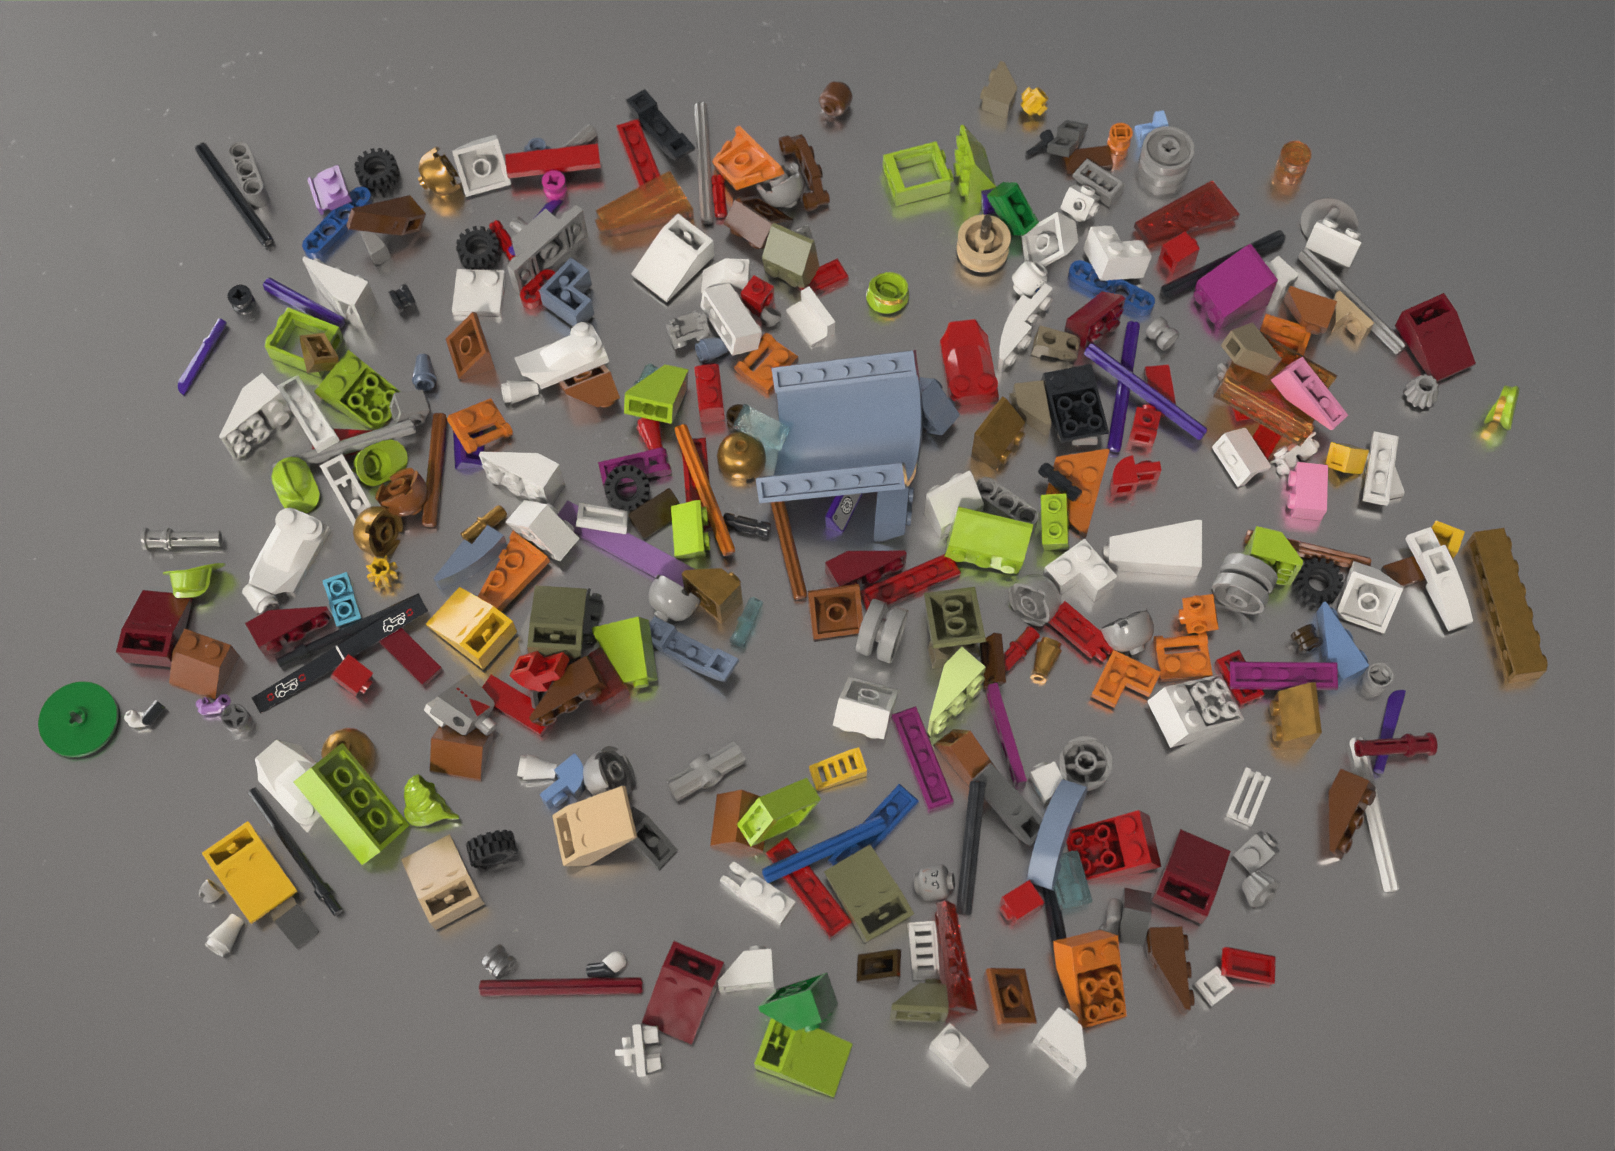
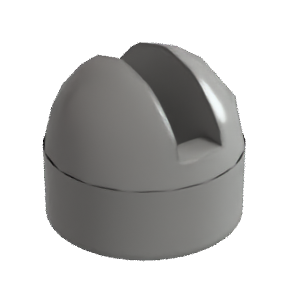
M765 306L760 318L763 324L766 323L767 327H773L779 322L782 315L776 309Z
M209 879L199 889V897L204 898L203 901L205 903L215 902L223 894L222 889Z

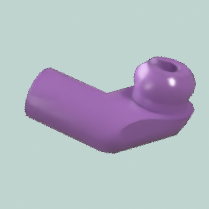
M221 694L214 702L210 703L209 698L204 697L196 701V707L203 716L219 714L229 706L231 699L228 695Z

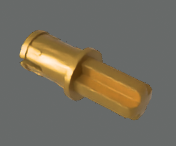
M497 505L482 518L477 517L476 522L460 533L461 537L473 544L487 525L494 527L507 516V512L501 505Z

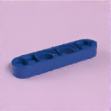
M354 188L350 192L352 202L332 210L303 240L302 247L308 258L319 259L324 256L349 230L346 227L348 218H340V214L343 211L351 212V209L355 206L373 204L371 193L367 188ZM326 228H336V231L333 234H324ZM318 245V248H317V249H315V248H311V249H310V246L316 247V246Z
M1077 260L1070 265L1068 278L1075 285L1096 295L1102 291L1116 294L1118 289H1124L1129 295L1125 297L1123 308L1140 316H1147L1153 311L1155 298L1151 293L1122 279L1105 280L1107 285L1105 287H1098L1094 281L1099 279L1092 264ZM1079 270L1083 271L1080 275L1075 274ZM1092 274L1090 281H1088L1087 278ZM1135 295L1136 297L1134 298L1133 302H1131L1132 296ZM1146 301L1147 304L1144 307L1140 306V303Z

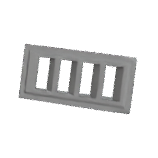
M1088 159L1073 174V178L1081 185L1094 189V194L1100 196L1099 200L1108 207H1111L1124 192L1125 183ZM1088 170H1090V175L1088 177H1085L1084 175L1087 173ZM1097 176V181L1093 182L1092 180Z
M360 231L372 262L376 267L391 258L387 245L377 233Z

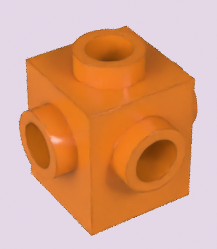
M1213 594L1182 598L1183 609H1178L1180 624H1186L1188 634L1219 630Z

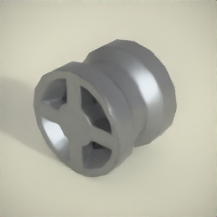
M240 704L227 706L221 714L222 723L233 734L242 735L249 731L252 726V716Z
M499 944L486 954L481 964L485 968L492 970V975L495 979H500L513 968L516 959L513 956H509L505 952V947Z

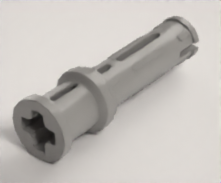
M143 528L141 531V546L143 550H149V548L170 550L174 546L222 545L221 531H173L170 528H164V530ZM186 538H205V540H186Z

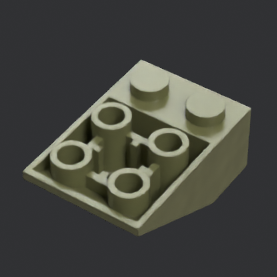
M535 585L529 623L528 654L538 651L545 658L564 652L570 659L569 661L581 659L586 588Z
M871 845L866 846L824 871L864 943L914 915L902 891Z

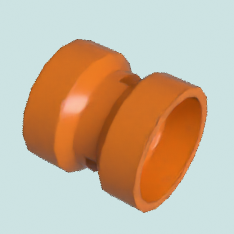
M1116 123L1110 128L1107 145H1109L1110 153L1120 156L1128 152L1133 135L1132 128L1129 125Z

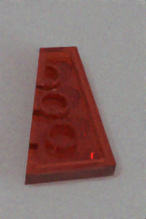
M1211 180L1136 221L1134 228L1148 245L1176 237L1185 231L1188 234L1238 220L1240 214L1214 181Z
M947 900L936 903L937 911L935 912V918L940 932L949 1009L966 1014L977 1012L978 1009L956 906Z

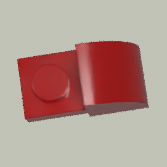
M1133 455L1120 460L1115 466L1110 480V495L1135 493L1138 483L1158 481L1162 471L1160 461L1152 462L1145 460L1135 464Z
M538 651L519 656L509 676L516 683L529 690L548 691L552 681L559 680L564 675L565 668L570 659L564 652L544 658Z

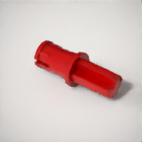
M1028 626L1015 641L1009 643L1010 647L1004 653L1005 672H1008L1021 657H1025L1027 655L1026 651L1040 638L1039 633L1031 626Z

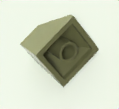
M926 979L925 983L917 984L892 1004L890 1020L945 1022L948 1015V984H941L939 979Z

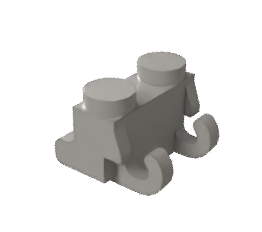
M693 311L689 314L669 319V323L666 324L674 349L688 345L687 340L695 337L697 341L711 337L707 318L703 312Z

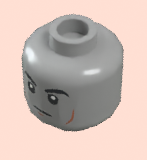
M944 864L921 866L919 872L914 875L916 894H920L926 901L947 899L950 895V889H955L954 873H949Z

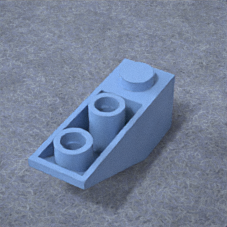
M1326 601L1323 602L1317 611L1319 637L1323 640V644L1320 646L1322 662L1337 663L1338 687L1363 675L1369 664L1365 653L1359 650L1353 642V636L1346 628L1344 629L1340 623L1336 610L1329 607Z

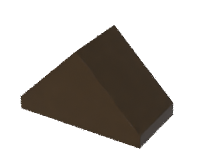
M901 949L858 954L856 982L899 985Z

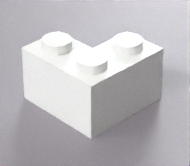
M1113 226L1091 227L1083 247L1100 281L1143 278L1152 257L1143 240L1121 241Z
M524 500L505 522L525 540L534 542L548 558L561 561L580 539L573 532L575 530L569 522L562 521L557 515L559 513L558 510L549 503L542 504L538 501Z
M1085 539L1048 564L1043 572V576L1054 582L1060 596L1078 583L1093 602L1114 588L1117 575Z

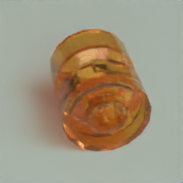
M1300 141L1286 143L1281 149L1279 159L1274 168L1275 177L1285 185H1295L1301 182L1311 160L1312 153L1310 148Z

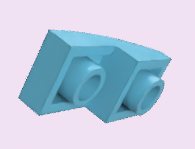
M347 572L322 580L337 627L362 619Z

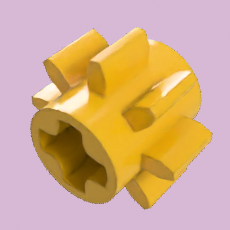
M1028 87L1021 94L1023 101L1020 105L1030 116L1034 113L1041 116L1048 109L1046 102L1049 98L1041 88L1036 87L1032 90Z
M385 556L383 559L374 557L371 565H366L370 572L367 578L369 582L375 581L377 588H380L381 585L391 587L393 580L399 578L395 572L398 566L396 562L390 563L388 556Z

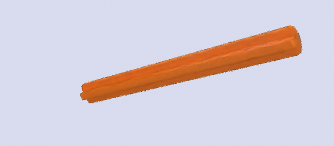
M686 424L676 426L674 429L702 504L707 508L708 519L723 556L732 555L735 553L734 544Z

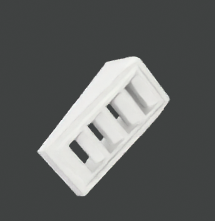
M936 921L908 923L912 980L940 979ZM930 931L929 936H915V932ZM931 943V947L916 948V944ZM932 954V959L917 960V955ZM933 965V970L918 971L917 966Z

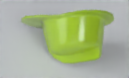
M391 439L383 440L361 450L356 455L353 464L354 468L351 470L366 485L377 486L391 480L389 478L391 475L406 468L408 462L407 452L398 441Z
M287 457L279 461L273 468L271 478L281 504L284 508H293L305 514L309 513L316 507L320 495L310 468L305 461L297 457Z
M215 563L187 570L163 572V575L170 576L173 595L176 598H194L202 595L209 588L212 571L223 568L226 564Z

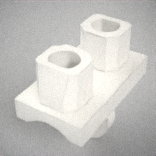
M643 1023L632 1025L634 1047L631 1048L630 1037H623V1049L615 1050V1055H624L625 1066L633 1065L632 1054H635L637 1077L646 1076L648 1072L662 1068L660 1053L646 1055L645 1044L659 1042V1032L656 1026H643Z

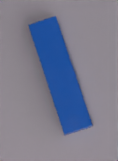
M898 784L864 821L882 816L887 826L886 830L834 853L829 858L828 863L834 866L868 845H871L875 851L919 804V800L901 784Z

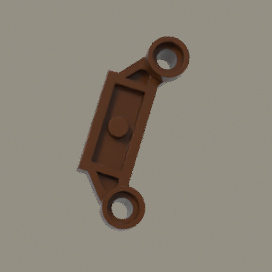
M803 134L792 137L789 135L779 137L778 141L782 155L795 154L810 189L809 192L802 194L806 211H812L817 209L818 206L829 204L830 197L828 191L823 190L821 178H823L822 168L820 164L815 162L813 147L808 145Z

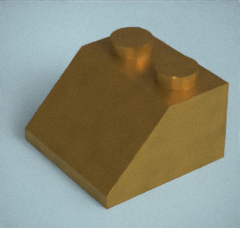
M1001 397L975 432L971 453L972 456L997 470L1001 463L1004 465L1007 463L1012 455L1011 449L1014 445L1019 446L1026 435L1024 433V420L1005 397Z
M722 568L685 570L682 573L684 590L688 593L687 595L689 596L690 593L694 594L701 601L699 605L721 624L743 603L741 581L732 572L727 573Z
M1316 682L1278 691L1274 699L1270 701L1271 716H1275L1276 724L1273 726V739L1278 742V750L1310 749L1322 734Z

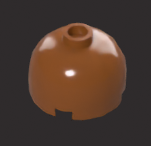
M406 468L389 477L391 482L387 486L382 484L376 492V500L381 506L389 508L388 510L393 515L405 517L415 515L422 510L428 490L427 484L418 471H414L413 468Z

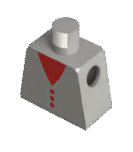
M470 674L438 695L430 711V714L461 735H467L475 728H478L488 736L497 727V724L489 717L495 706L494 701Z

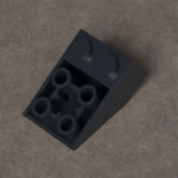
M1092 364L1043 373L1041 380L1044 381L1049 414L1060 443L1109 434Z

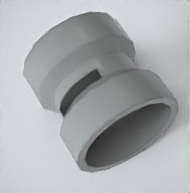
M1163 317L1157 318L1145 332L1150 339H1154L1157 342V346L1162 351L1168 349L1180 335L1175 328L1168 326V322Z
M1381 662L1374 663L1363 675L1361 685L1367 693L1380 695L1392 683L1394 673L1389 665Z

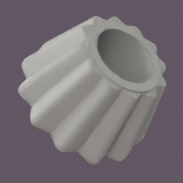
M1420 375L1406 384L1407 390L1404 394L1407 396V401L1412 402L1414 407L1419 406L1423 409L1426 406L1431 407L1432 403L1437 402L1439 389L1436 379H1433L1432 376Z
M1259 870L1249 875L1244 880L1242 889L1250 906L1257 908L1259 905L1262 906L1273 900L1277 889L1280 887V881Z

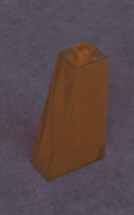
M668 171L597 209V219L594 221L601 233L605 231L608 238L665 226L677 214L686 220H691L694 218V210L671 171Z

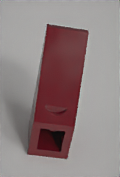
M905 550L846 551L826 561L825 572L834 587L855 584L861 586L868 582L871 584L881 579L882 575L890 571L896 572L902 569L906 564L907 553Z
M327 606L268 610L245 624L258 648L264 656L278 653L282 650L283 646L292 641L296 642L303 639L308 632L326 626L334 617Z

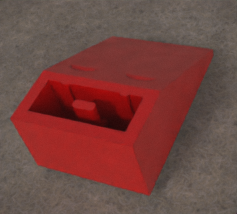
M1140 810L1070 829L1067 846L1077 884L1132 875L1162 867L1150 815Z

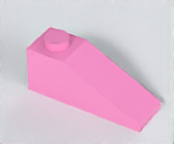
M1303 357L1287 365L1271 379L1286 400L1329 430H1333L1348 416Z

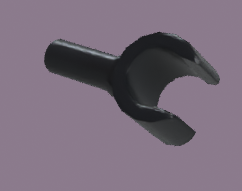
M1045 130L1040 134L1041 141L1025 152L1028 157L1043 147L1047 148L1048 143L1054 139L1051 130Z

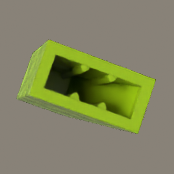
M666 364L626 391L624 414L672 424L687 391L689 369Z
M638 616L592 627V633L624 683L634 685V688H644L649 686V682L658 680L648 619Z

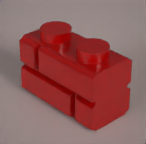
M719 364L694 367L700 422L707 423L725 420Z

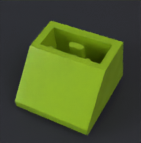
M701 500L671 506L675 558L706 557V551L710 550L709 533L704 532V526L708 525L707 508L702 507Z
M1256 526L1246 546L1245 555L1257 558L1269 565L1277 574L1278 580L1276 584L1291 585L1303 565V560L1282 532Z

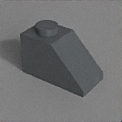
M632 807L631 813L637 837L629 843L660 869L678 849L648 815Z

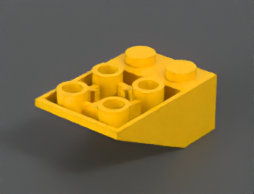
M461 587L451 595L426 623V626L483 670L517 633L514 622L493 605Z
M249 821L202 852V855L251 924L298 892Z

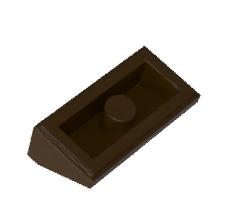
M668 488L629 513V520L645 540L672 522L671 506L680 503L673 491Z

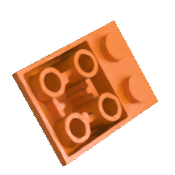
M1096 930L1053 941L1056 969L1071 1010L1079 1018L1078 1023L1082 1025V1029L1127 1017L1118 935Z

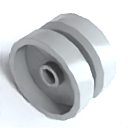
M1170 126L1159 127L1148 133L1143 142L1142 152L1138 161V170L1142 178L1158 188H1170L1183 182L1189 172L1194 156V143L1191 137L1183 130Z
M1241 553L1226 555L1219 570L1220 574L1216 576L1211 587L1212 594L1219 602L1235 611L1245 614L1262 613L1269 600L1268 594L1272 592L1278 580L1276 572L1269 565L1252 556Z
M873 599L861 623L855 652L869 656L873 653L877 643H879L876 652L877 659L891 663L904 632L909 610L895 606L891 609L886 620L887 603Z

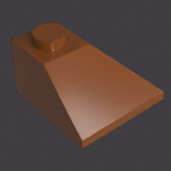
M1289 286L1283 299L1284 304L1300 326L1305 327L1307 332L1316 335L1326 332L1337 304L1335 300L1293 286Z
M604 364L558 382L566 395L595 407H608L613 405L615 400L620 399L611 372Z

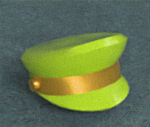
M894 272L878 274L869 282V288L866 293L867 302L871 308L879 313L886 314L899 311L909 300V289L905 278Z
M1505 385L1499 399L1485 419V424L1496 421L1501 423L1507 431L1511 430L1520 391L1518 386L1510 387Z

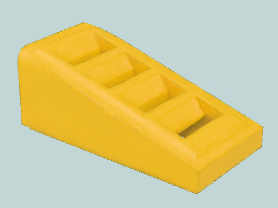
M859 747L809 766L817 792L867 776V769ZM854 759L857 769L852 770L850 760ZM843 762L847 771L845 774H842L839 765ZM830 766H834L837 777L832 778ZM818 770H824L827 781L822 782Z

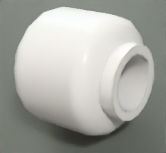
M1036 260L1023 262L1012 275L1014 290L1021 296L1025 294L1034 296L1047 283V269Z

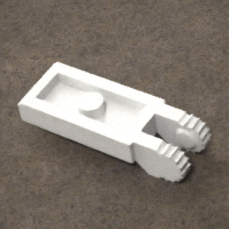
M732 862L729 866L731 870L745 879L741 887L725 875L719 881L735 892L736 896L781 926L796 904V901L753 872L749 873L744 867Z

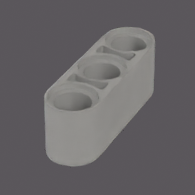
M236 141L228 149L231 161L249 204L254 208H261L269 201L267 189L250 147L244 141Z
M983 477L976 482L979 493L981 490H987L991 493L989 495L980 493L984 503L983 510L992 515L1021 521V518H1028L1032 521L1030 524H1033L1032 533L1035 531L1038 522V512L1033 506L992 478ZM1008 504L1011 506V508L1004 509L1000 505Z

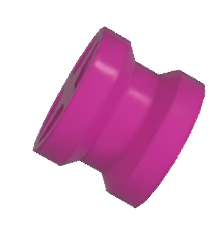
M549 171L542 177L545 196L550 200H560L567 194L565 177L561 172Z

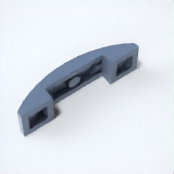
M655 616L649 623L653 647L698 673L726 682L739 662L738 658L718 648L714 650L678 632L675 626Z
M1061 780L1039 828L1031 856L1027 881L1030 880L1035 885L1054 890L1062 866L1059 862L1076 812L1080 813L1088 787L1067 780Z

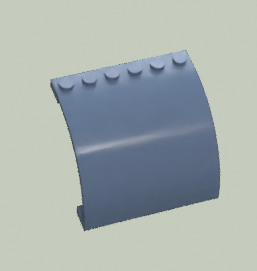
M916 350L772 368L774 390L777 392L779 411V447L774 475L756 478L759 503L906 489L911 484L918 467L922 440V399Z

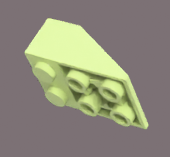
M963 647L944 664L929 719L927 732L929 738L935 732L939 735L948 725L947 720L952 715L957 716L966 706L964 702L970 696L975 698L983 688L982 683L985 680L984 672L986 667Z

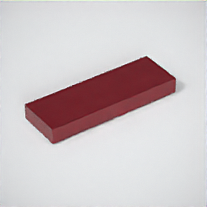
M402 628L379 641L423 687L443 671L442 667Z

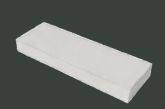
M1373 432L1362 501L1388 506L1390 503L1399 436Z

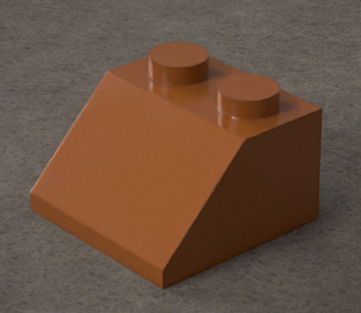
M184 629L173 650L169 684L215 701L220 696L240 655L230 644Z

